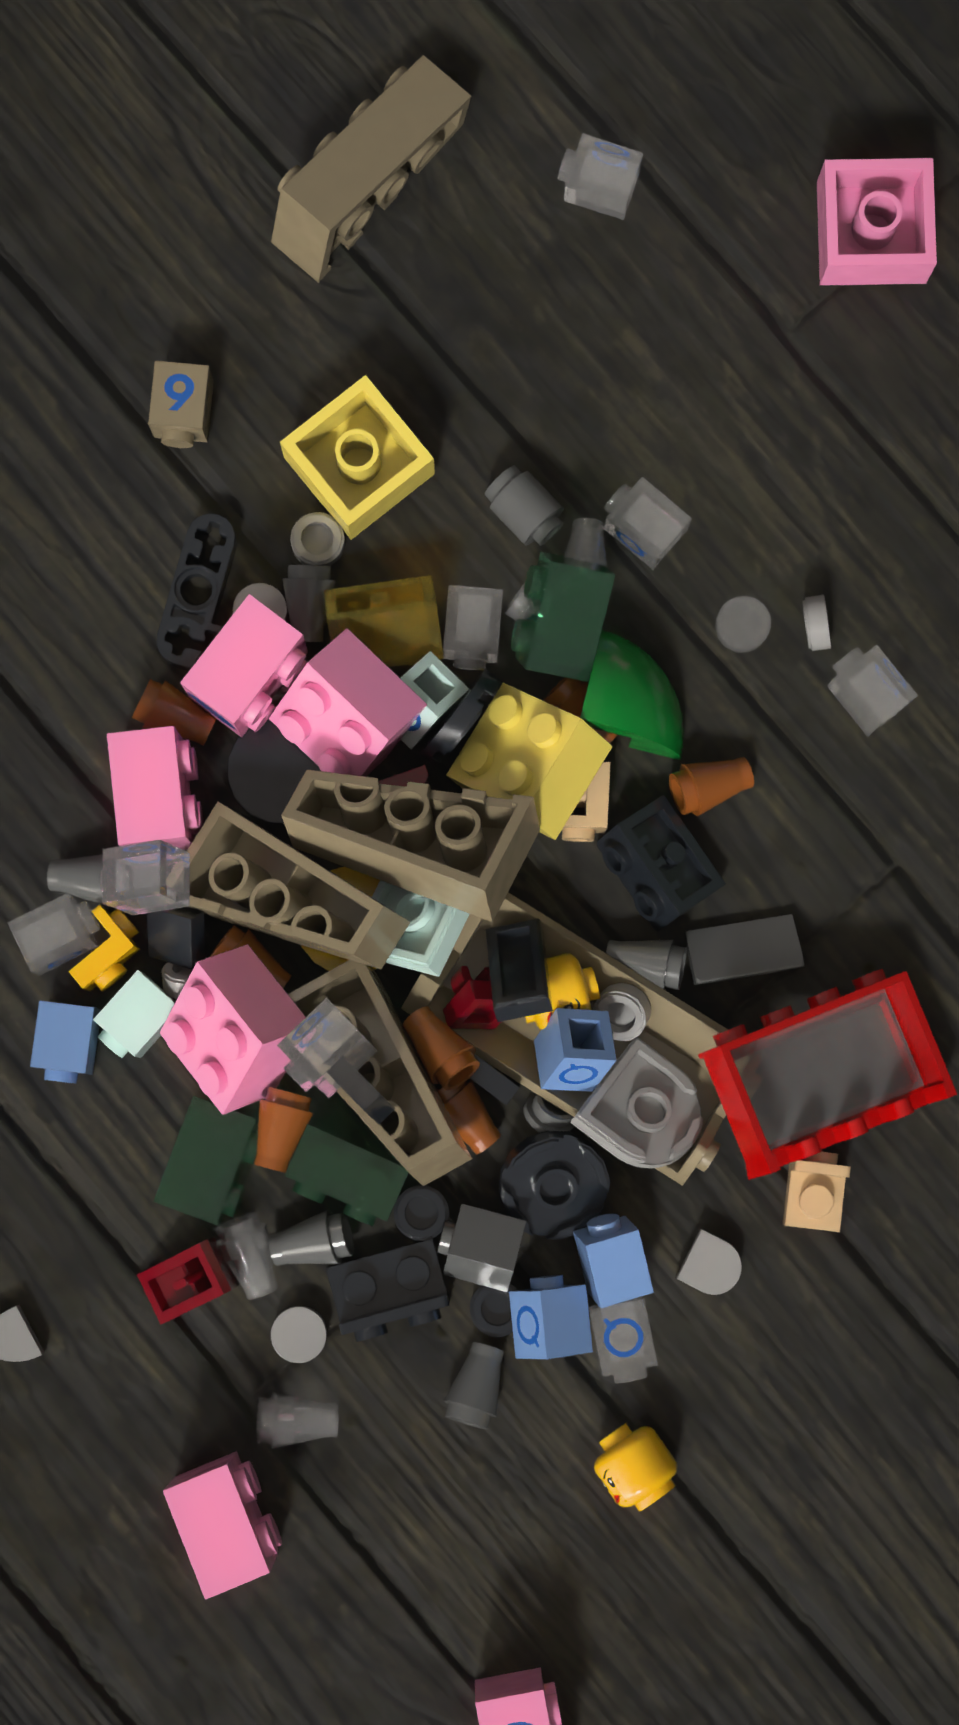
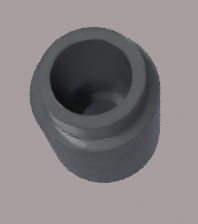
M516 465L502 472L491 483L484 494L491 502L490 509L525 546L534 541L540 546L545 544L564 524L559 519L564 507L529 471L522 472Z

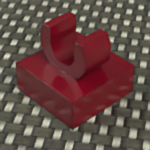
M461 966L451 978V987L456 995L443 1008L447 1025L452 1029H495L501 1022H497L493 1010L489 967H485L473 980L468 966Z

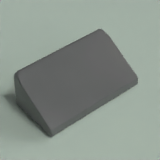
M792 914L684 932L693 986L799 969L805 966Z

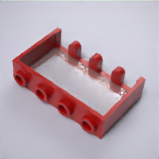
M883 968L852 980L856 991L842 997L838 988L834 987L807 998L806 1000L810 1007L807 1011L795 1015L791 1005L760 1017L764 1027L748 1034L744 1024L714 1035L712 1037L717 1047L698 1054L699 1059H704L745 1160L748 1180L781 1170L780 1167L816 1155L822 1152V1149L833 1144L858 1137L880 1124L910 1115L915 1112L914 1110L927 1104L957 1095L907 971L886 978Z

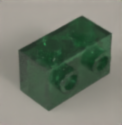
M541 551L538 564L529 567L525 579L524 596L529 598L525 618L517 619L511 638V649L516 651L515 658L527 670L589 682L615 574L603 564Z
M193 1096L153 1202L215 1225L222 1223L224 1215L234 1217L245 1190L244 1185L237 1183L243 1164L246 1162L253 1165L255 1162L258 1131L256 1130L259 1119L236 1110L222 1115L212 1101Z
M307 1124L284 1176L296 1181L292 1191L321 1204L325 1196L329 1195L346 1203L343 1214L373 1226L377 1217L385 1221L389 1220L409 1172L397 1162L316 1126Z

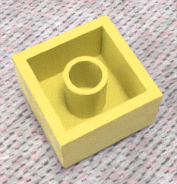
M366 375L280 441L285 460L328 513L334 517L350 540L435 474L434 458Z
M502 683L446 776L462 789L486 791L487 797L512 799L513 794L534 797L540 826L539 832L556 840L613 746L582 718Z

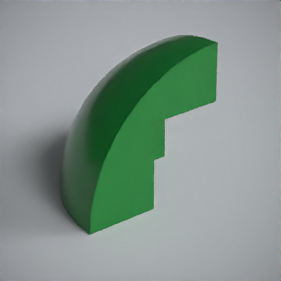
M601 630L580 718L593 729L629 737V748L681 760L684 734L683 718L678 698L668 677L653 658L640 647L619 635Z

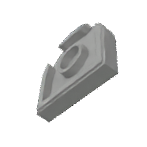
M636 1037L623 1051L570 1123L621 1161L641 1168H659L674 1163L686 1154L701 1132L703 1118L701 1117V1107L696 1095L697 1089L693 1081L680 1068Z

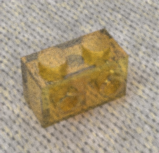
M432 575L324 590L331 642L348 628L388 667L399 665L414 666L429 651L439 660L444 659Z

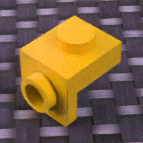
M99 904L91 912L111 937L68 971L81 988L87 991H91L96 986L101 991H104L116 983L127 972L123 964L140 951V948L132 940L139 931L120 908H116L110 913L104 906Z

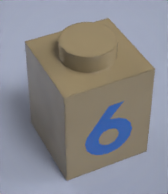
M155 361L148 425L154 438H161L162 444L175 448H191L194 441L208 443L214 384L209 365Z

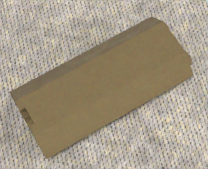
M509 892L493 922L470 914L440 976L421 972L401 1009L411 1015L416 1010L428 1006L439 1019L447 1024L443 1008L456 995L451 987L452 976L461 966H468L470 976L475 980L485 967H489L486 929L540 918L544 933L546 958L570 953L578 959L582 969L593 968L600 994L612 984L626 983L640 989L649 1000L651 1016L638 1038L680 1068L693 1081L697 1089L696 1095L701 1107V1117L703 1118L701 1132L686 1154L672 1164L655 1169L682 1186L695 1168L705 1172L721 1147V1144L714 1140V1137L726 1114L704 1059H699L698 1054L717 1047L712 1036L728 1029ZM597 1000L590 1001L592 1010ZM521 1017L502 1021L495 1029H453L476 1048L475 1054L482 1060L573 1117L592 1094V1092L541 1089L534 1039L541 1030L536 1026L535 1022L527 1024L525 1018ZM613 1040L616 1060L632 1040ZM761 1050L734 1061L749 1099H751L762 1080L761 1076L754 1073L765 1053Z

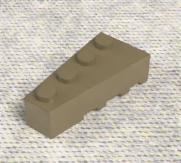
M424 55L409 69L405 66L398 68L387 81L384 92L374 102L369 98L364 100L353 112L349 125L338 135L335 132L329 133L317 146L312 160L303 168L299 165L294 166L282 178L277 189L280 192L271 242L319 283L331 270V266L328 264L330 254L341 243L349 250L363 235L361 229L370 219L374 206L378 204L382 209L386 210L398 197V193L404 187L409 176L406 171L411 169L415 174H418L464 124L471 95Z
M306 770L281 815L293 848L491 922L494 921L540 831L535 801L532 796L513 794L512 799L487 797L486 791L463 788L462 793L431 790L429 784L408 782L405 787L379 784L378 778Z
M220 802L216 803L160 893V896L176 904L203 911L205 916L378 969H382L410 924L409 920Z
M348 960L288 994L308 1020L320 1014L324 1015L325 1019L330 1017L316 1035L301 1045L300 1050L314 1064L338 1094L420 1184L425 1186L472 1159L435 1085L431 1083L409 1035L403 1029V1023L378 974L371 966ZM320 1019L310 1021L313 1027L306 1038L310 1037L318 1029L319 1022H321ZM342 1056L395 1108L379 1125L327 1073Z

